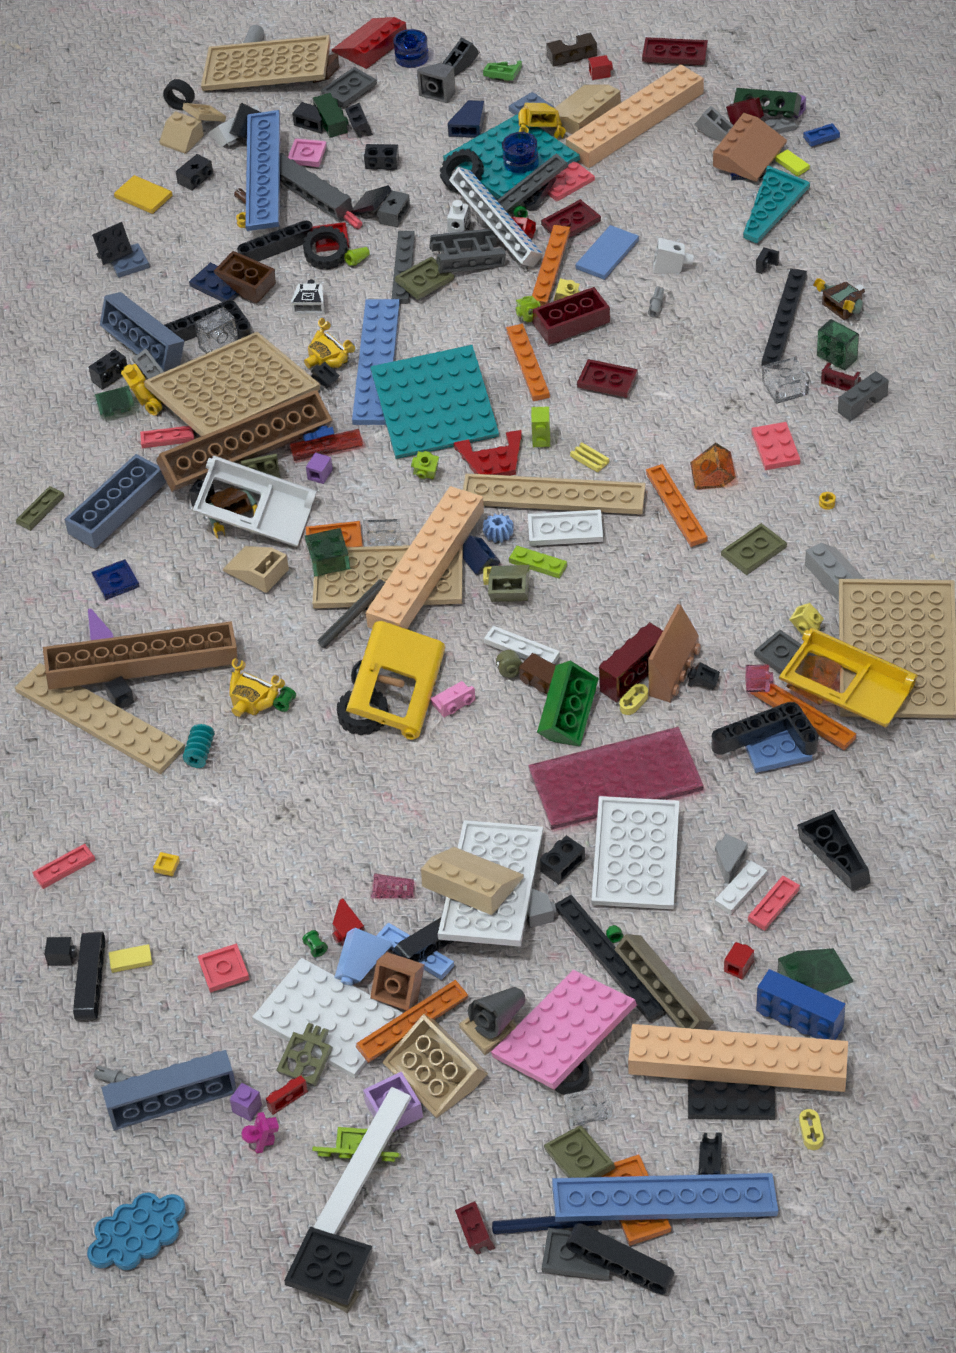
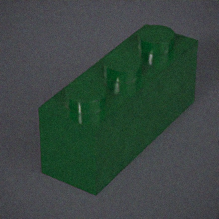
M331 93L313 97V105L318 110L322 119V125L329 138L348 133L347 126H349L347 117H344L342 108L338 107L337 99L333 98Z

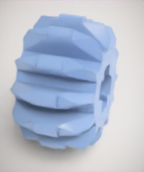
M494 513V516H488L487 520H484L483 534L488 541L493 540L494 543L497 541L502 543L503 540L509 541L510 536H513L514 524L510 520L509 515L504 516L503 513L496 515Z

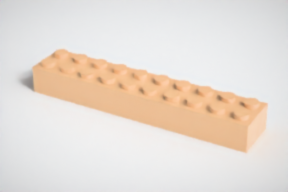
M680 64L567 137L566 146L580 155L578 162L590 168L704 93V78Z
M452 486L448 488L367 609L366 620L368 628L372 629L373 624L377 621H384L408 629L483 514V496Z
M632 1024L628 1074L845 1092L848 1041Z

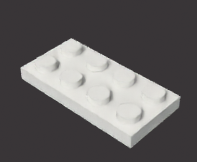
M601 510L528 514L530 546L603 542Z

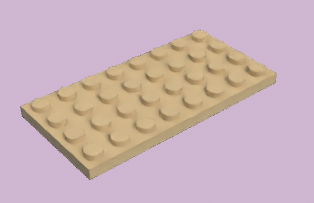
M330 35L210 46L201 83L202 91L324 80L331 42Z
M410 545L316 548L313 608L351 607L379 579L385 582L388 580ZM463 545L423 605L462 604Z

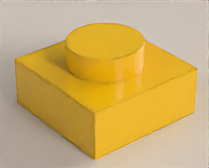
M160 852L153 866L154 872L173 876L180 862L179 856Z

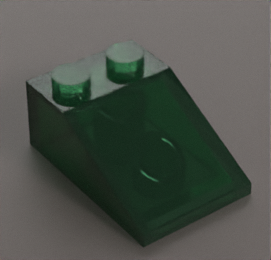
M834 948L796 951L778 958L777 973L823 994L853 982L852 977Z

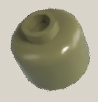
M514 650L501 652L496 658V666L500 674L505 678H513L519 674V666L522 664L518 653Z

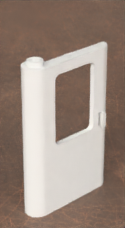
M217 456L208 459L206 468L209 470L192 512L294 547L298 546L317 492L316 490ZM216 479L260 494L261 498L254 517L248 518L206 503L205 499L212 481Z

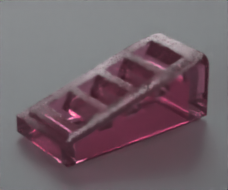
M374 873L371 885V898H412L414 879ZM403 886H407V891L403 890Z

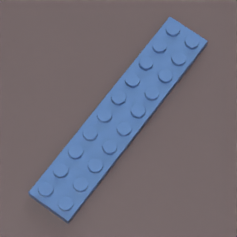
M279 110L247 115V231L280 227Z
M399 299L365 300L352 416L353 425H386L370 366L394 361L400 308Z
M772 1173L552 1178L555 1222L778 1215Z

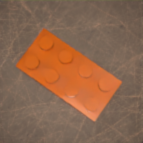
M638 1154L614 1162L615 1169L601 1177L648 1176V1173ZM668 1219L619 1220L629 1246L671 1232Z

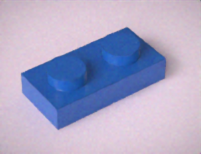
M831 123L803 132V138L812 147L840 138V132Z

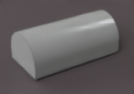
M259 25L250 26L243 43L261 42L264 37L263 28Z

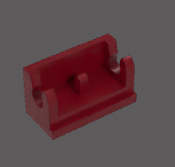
M829 362L822 369L821 384L848 391L861 382V377H859L861 372L857 371L854 376L838 372L830 368L832 363Z
M476 1201L455 1210L470 1249H473L476 1254H481L480 1248L487 1247L490 1251L496 1248L482 1211Z

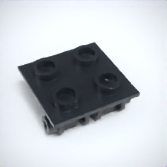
M122 222L92 234L98 250L96 255L98 259H101L103 265L133 253Z

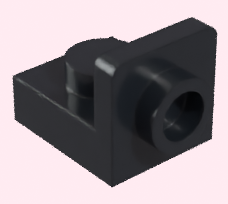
M763 247L756 259V273L762 274L770 264L778 266L780 252Z
M326 362L320 366L317 364L311 370V377L317 379L326 388H329L340 376Z
M699 662L688 673V686L692 687L697 682L713 690L717 685L720 672Z

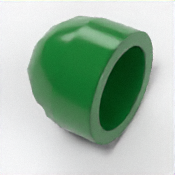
M518 206L514 209L515 217L526 218L528 216V211L523 206Z
M611 925L606 930V936L612 943H618L624 937L621 928L616 925Z

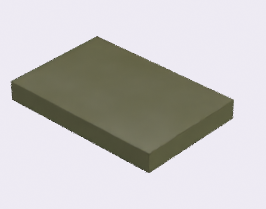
M429 257L395 276L394 281L419 300L454 280L455 275L451 272L439 273L436 260L433 257Z
M761 523L721 551V556L748 575L787 548V542Z
M581 1125L544 1144L545 1151L568 1178L601 1177L615 1169L614 1162Z

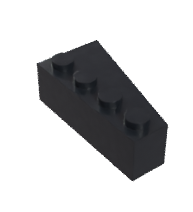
M835 810L797 825L799 839L851 891L871 883L869 869Z

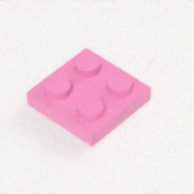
M295 138L288 158L290 160L293 159L298 165L319 167L327 147L326 141Z

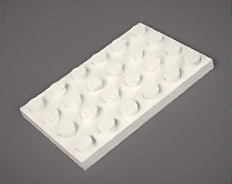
M599 796L591 905L674 909L679 801Z
M301 958L252 1016L253 1022L287 1041L290 1040L293 1032L303 1035L308 1023L314 1024L313 1030L316 1025L321 1027V1031L323 1028L328 1029L329 1032L324 1043L331 1045L333 1048L326 1063L356 1078L368 1063L357 1050L356 1043L403 1013L386 1003L371 999V995L353 985L343 984L340 982L341 980L334 978L335 976ZM306 1042L301 1043L297 1046L301 1049H304ZM315 1045L311 1054L320 1059L322 1056L321 1049Z

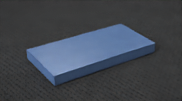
M610 225L576 263V269L605 280L639 241V236Z

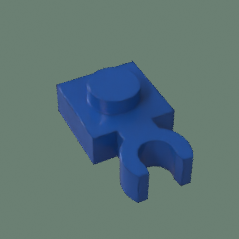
M322 426L313 433L303 434L304 443L315 440L319 441L331 438L335 433L333 427Z

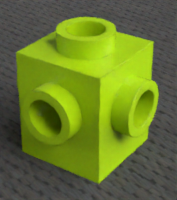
M524 296L521 299H517L516 314L523 321L532 322L533 309L540 307V302L533 296Z
M418 451L417 457H413L411 467L414 468L413 475L422 479L429 478L434 480L439 464V456H435L427 451Z

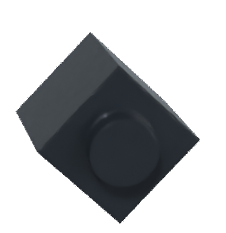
M122 676L105 683L106 693L112 704L122 709L134 703L132 690Z
M47 937L44 953L47 965L72 966L73 957L77 956V946L73 945L71 937Z

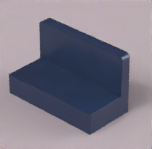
M470 535L463 544V559L475 574L479 575L486 565H499L500 560L482 538Z

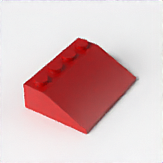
M396 17L372 18L335 46L332 52L338 53L339 56L367 69L407 38L406 22Z

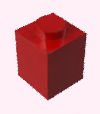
M607 55L588 58L589 73L592 80L611 77L613 65Z
M735 942L724 959V972L743 980L754 962V949L746 944Z

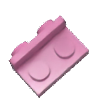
M461 681L432 697L431 704L443 717H446L476 700L475 688L473 686L468 687Z

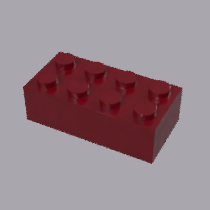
M595 287L533 309V325L548 345L610 323V307Z
M649 622L645 627L640 628L636 635L629 638L620 649L615 650L612 656L604 660L599 666L600 692L618 703L634 685L644 680L649 675L648 659L663 630Z

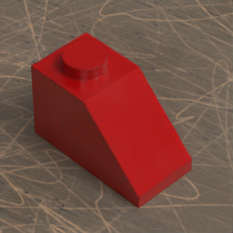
M343 898L340 899L332 923L334 930L332 936L337 944L341 943L343 946L348 931L354 928L365 931V928Z

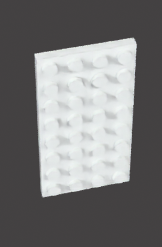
M464 820L458 844L459 849L524 874V878L493 915L446 897L438 931L439 940L521 947L542 842L543 827Z

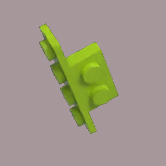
M338 1127L336 1148L313 1146L312 1151L318 1152L317 1156L330 1157L331 1153L339 1154V1158L352 1159V1155H354L368 1129ZM382 1151L379 1157H382V1161L395 1162V1158H401V1154Z

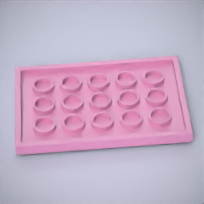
M572 970L491 1051L493 1058L555 1090L637 1006L636 1001L613 988Z

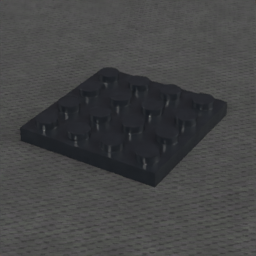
M688 1079V1119L775 1120V1086Z

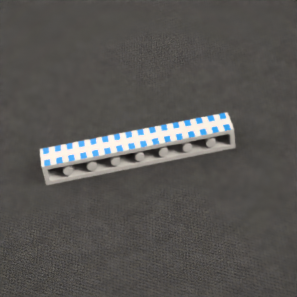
M458 167L449 181L517 260L523 265L534 267L543 256V253L471 170Z

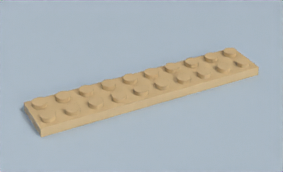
M467 473L465 474L463 485L464 491L483 496L484 506L569 511L601 510V512L624 514H643L646 483Z
M41 663L15 686V691L159 774H162L185 749V744L80 685L48 690L45 666Z

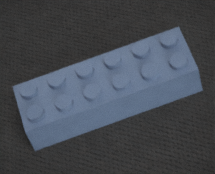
M122 292L104 296L100 320L102 328L136 354L147 349L164 372L180 365L185 342L183 339Z
M135 454L64 519L68 534L94 549L97 548L166 483L159 466Z
M226 1050L216 1051L207 1056L196 1057L187 1062L173 1064L160 1070H152L147 1074L132 1076L127 1080L117 1083L113 1082L101 1087L113 1131L233 1095L237 1090Z

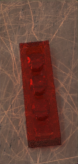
M359 429L306 442L290 444V450L293 460L297 461L311 458L315 453L324 455L363 446V441Z

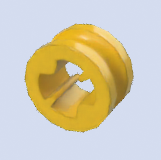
M241 212L236 216L237 226L246 228V212Z
M151 398L145 404L146 411L153 416H156L163 408L162 404L155 398Z
M832 492L821 493L819 496V506L825 510L834 508L836 496Z

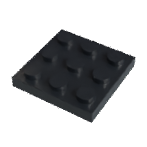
M309 1227L284 1283L286 1286L348 1305L373 1251L372 1246Z

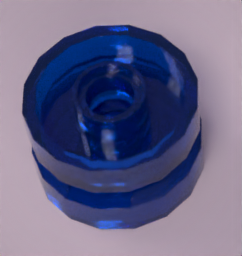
M406 29L397 33L393 38L395 61L398 65L406 68H416L425 64L429 59L428 41L424 32L416 29Z
M515 132L504 138L502 153L503 163L507 170L514 173H526L537 167L539 163L538 143L534 135L527 132Z

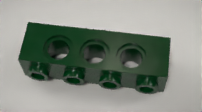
M736 88L733 103L759 97L763 113L769 116L783 115L784 117L792 118L799 115L802 97L796 92ZM767 101H770L767 106H764ZM785 102L784 106L779 108L780 104Z

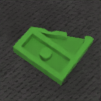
M517 61L515 65H508V62L487 63L483 70V76L491 79L499 78L505 81H513L522 67V61Z

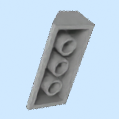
M819 543L806 550L805 566L838 602L839 579H864L837 548Z

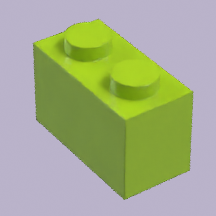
M549 406L531 407L533 447H551Z

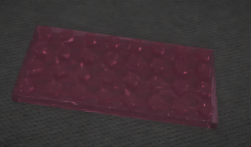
M679 727L528 765L551 830L597 818L599 796L668 800L704 790V785Z

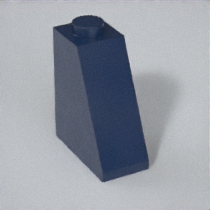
M468 100L449 120L448 136L475 138L481 135L485 117L484 101Z

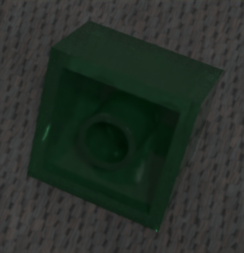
M129 385L93 395L99 415L104 414V418L113 416L114 411L121 410V413L131 411V407L134 406Z

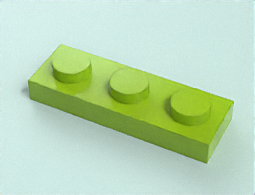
M517 545L509 557V563L529 565L530 570L560 579L567 567V561Z

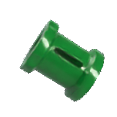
M287 686L281 688L280 695L273 701L274 707L279 711L287 712L290 702L297 696L296 692Z
M316 930L307 932L302 938L304 945L310 948V953L313 957L322 956L328 949L327 944L322 942Z

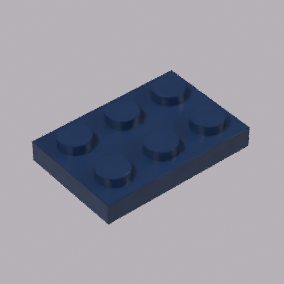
M211 262L189 281L190 287L221 302L233 301L239 296L235 290L214 273L218 266Z

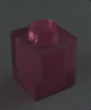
M769 665L745 666L746 692L770 691V684H773V672H769Z

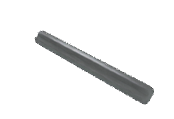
M379 579L317 640L318 644L326 648L375 599L386 582Z

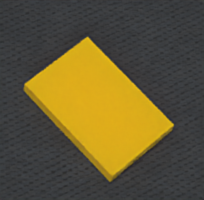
M133 175L114 192L115 198L151 214L173 196L172 191L136 175Z

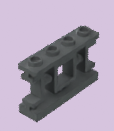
M492 229L433 234L430 236V250L432 252H441V254H437L436 260L439 273L504 267L505 250L493 248V245L497 243V235H495ZM473 248L474 251L461 252V249Z

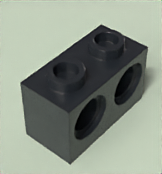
M366 144L364 153L365 169L397 170L399 163L398 144Z
M114 349L88 367L91 381L103 390L123 376L121 372L127 365L126 357Z
M566 835L562 840H558L548 853L546 852L540 858V872L559 885L585 860V847Z

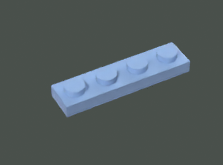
M387 923L376 936L392 942L389 949L394 951L395 946L410 935ZM437 951L419 962L425 964L424 970L441 980L454 967V961Z

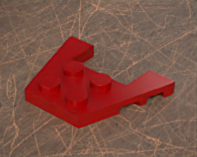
M522 430L506 432L508 446L473 452L470 441L467 439L454 442V449L458 450L461 458L466 460L474 474L516 475Z

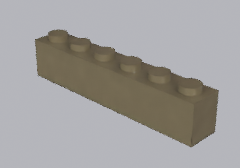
M626 934L614 950L680 1028L708 1030L714 1021L641 935Z

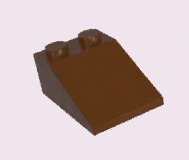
M232 251L214 270V273L239 295L256 304L276 284L274 268L235 251Z

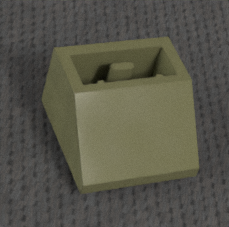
M277 454L240 461V465L280 478Z
M492 566L488 582V595L491 602L528 601L530 566Z

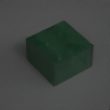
M830 319L818 330L817 356L845 371L858 359L859 333Z
M341 528L305 535L306 550L314 577L350 569L349 555Z

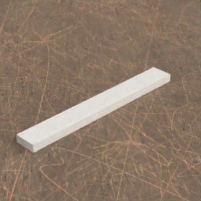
M391 1087L313 1228L337 1234L411 1100L410 1095Z

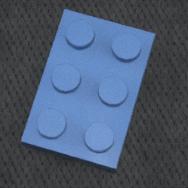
M787 730L745 746L755 773L811 761L813 756L803 754Z

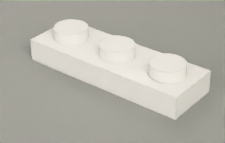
M750 861L715 899L714 905L731 915L767 876V870Z

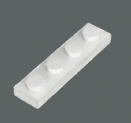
M492 626L484 638L485 644L503 651L514 650L523 659H527L534 653L555 664L560 657V651L495 626Z

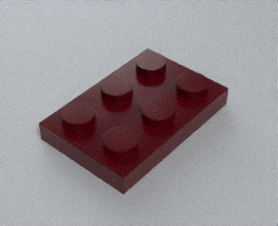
M580 199L542 219L541 225L550 233L554 225L570 227V238L600 222L601 216Z
M588 359L577 381V387L627 398L637 378L638 369Z

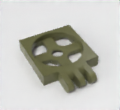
M308 1023L303 1035L293 1032L276 1071L295 1079L300 1075L302 1076L305 1067L313 1066L316 1068L314 1074L302 1077L306 1080L307 1084L316 1086L333 1047L324 1043L329 1032L328 1029L323 1028L321 1031V1027L316 1025L313 1030L314 1024ZM306 1042L303 1050L299 1052L292 1050L297 1045ZM315 1045L321 1049L322 1056L320 1059L312 1057L311 1053ZM307 1055L308 1060L304 1063L301 1062V1057ZM288 1058L295 1060L297 1063L293 1072L288 1067Z

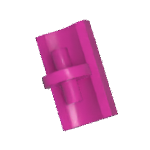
M264 1112L257 1113L254 1125H248L242 1129V1139L247 1143H256V1154L263 1153L264 1146L274 1145V1132H278L279 1129L276 1117L266 1118Z

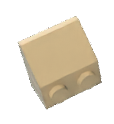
M175 111L165 122L159 141L160 145L186 154L204 136L202 121Z

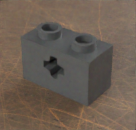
M391 190L377 210L379 223L398 228L410 208L409 194Z

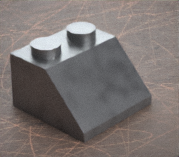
M438 63L417 70L419 96L448 103L456 92L454 67Z

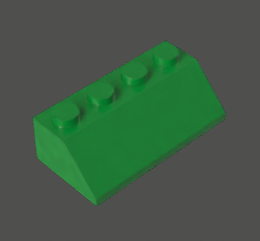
M571 660L556 665L537 733L552 742L581 746L599 678Z

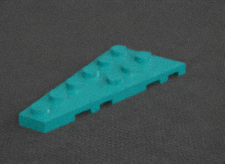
M767 166L762 185L759 188L754 207L751 210L750 218L743 232V238L758 244L810 188V182Z

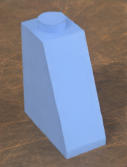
M358 928L348 931L334 978L350 986L360 982L373 968L377 960L391 947L392 942Z

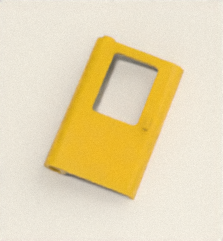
M384 621L375 622L346 711L400 729L406 739H417L420 736L446 648L445 644L437 639ZM381 668L416 680L405 717H399L369 705Z
M814 628L805 630L802 636L803 644L779 676L780 680L885 728L913 689L918 677L917 674ZM808 653H813L857 674L844 693L834 691L795 672Z

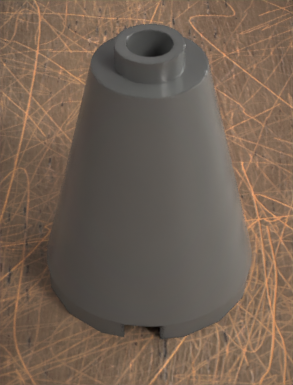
M512 987L474 1000L468 1006L470 1022L474 1020L477 1025L475 1030L485 1038L492 1039L499 1036L525 1004V994L521 989Z

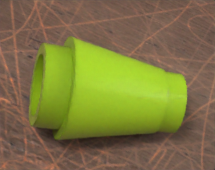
M367 247L348 250L344 258L349 266H356L370 255V251Z

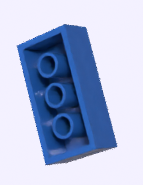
M771 969L767 971L757 987L756 1011L765 1017L777 1020L782 1025H788L800 1033L807 1034L816 1039L836 1040L844 1027L846 1004Z

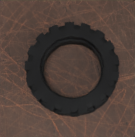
M460 149L458 152H453L451 156H447L446 161L442 163L443 166L440 167V178L447 188L453 190V192L457 193L458 190L449 179L459 164L472 162L471 172L479 181L482 178L481 175L484 174L482 160L470 149Z
M320 226L318 229L317 227L314 228L312 232L309 231L303 243L306 261L311 263V266L318 267V269L326 268L328 270L331 267H338V264L344 262L345 253L348 251L347 238H345L344 233L340 232L338 228L334 229L333 226ZM323 239H331L339 244L337 252L330 256H319L312 251V247L316 242Z
M374 688L369 703L377 706L379 710L389 713L386 697H383V693L377 692ZM349 690L345 692L344 696L340 697V702L337 703V715L339 724L342 725L345 731L348 730L351 734L357 733L362 736L366 733L367 735L373 734L372 732H377L381 726H385L371 719L357 720L351 718L347 714L346 709L352 691Z

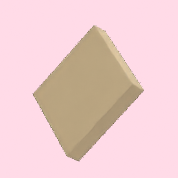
M183 103L182 109L198 120L225 122L226 116L211 105Z
M469 1017L459 1023V1028L484 1055L491 1052L516 1028L512 1021H510L499 1036L488 1039L475 1030L477 1025L474 1020L470 1022Z

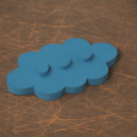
M148 1192L138 1195L132 1204L118 1206L113 1213V1217L102 1218L95 1226L94 1233L97 1240L87 1250L90 1264L96 1268H106L115 1264L119 1269L131 1270L140 1263L142 1258L155 1257L159 1253L161 1246L172 1244L177 1240L179 1236L177 1222L186 1213L184 1200L175 1194H169L159 1199L155 1194Z

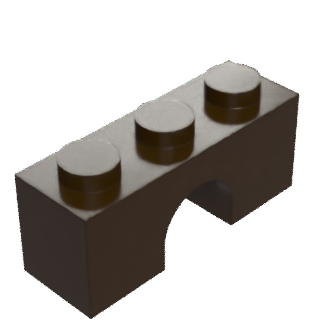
M591 32L576 36V44L565 45L562 40L546 43L547 57L553 67L597 56V42Z

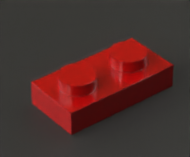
M300 1075L288 1081L279 1090L271 1092L266 1098L267 1107L271 1114L274 1115L308 1092L306 1080Z

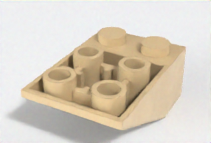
M245 546L223 568L224 572L265 593L289 570L286 554L272 547Z

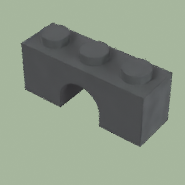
M875 371L838 397V413L852 421L863 413V407L868 399L876 404L888 395L889 380Z

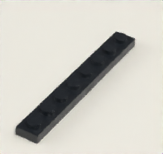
M790 268L761 366L779 368L807 277L806 270Z
M572 895L555 903L556 911L624 993L635 999L636 1007L649 1022L666 1013L665 1009L614 950L616 948Z

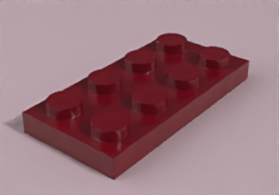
M645 37L642 62L705 65L708 40Z

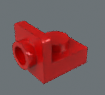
M511 217L529 238L534 237L536 222L529 218Z

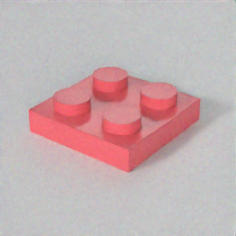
M237 943L197 956L210 993L250 980Z

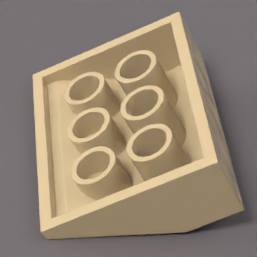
M608 84L583 85L554 108L558 110L562 123L561 127H564L566 132L574 134L620 104L621 91Z
M456 847L432 856L421 868L422 887L490 915L494 914L524 878V874Z
M425 1014L419 1018L382 1061L394 1075L399 1072L403 1073L419 1101L436 1118L471 1093L488 1074L433 1018Z

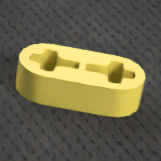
M636 684L620 699L619 705L622 714H634L647 701V686Z
M812 1109L803 1110L799 1115V1126L803 1143L810 1150H818L823 1145V1131L819 1115ZM807 1117H810V1120H812V1126H809L806 1120ZM811 1133H814V1138L817 1139L816 1142L810 1139Z

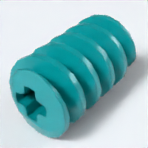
M197 724L190 729L183 753V760L187 765L194 768H202L206 765L210 752L209 749L215 735L212 727L205 724Z

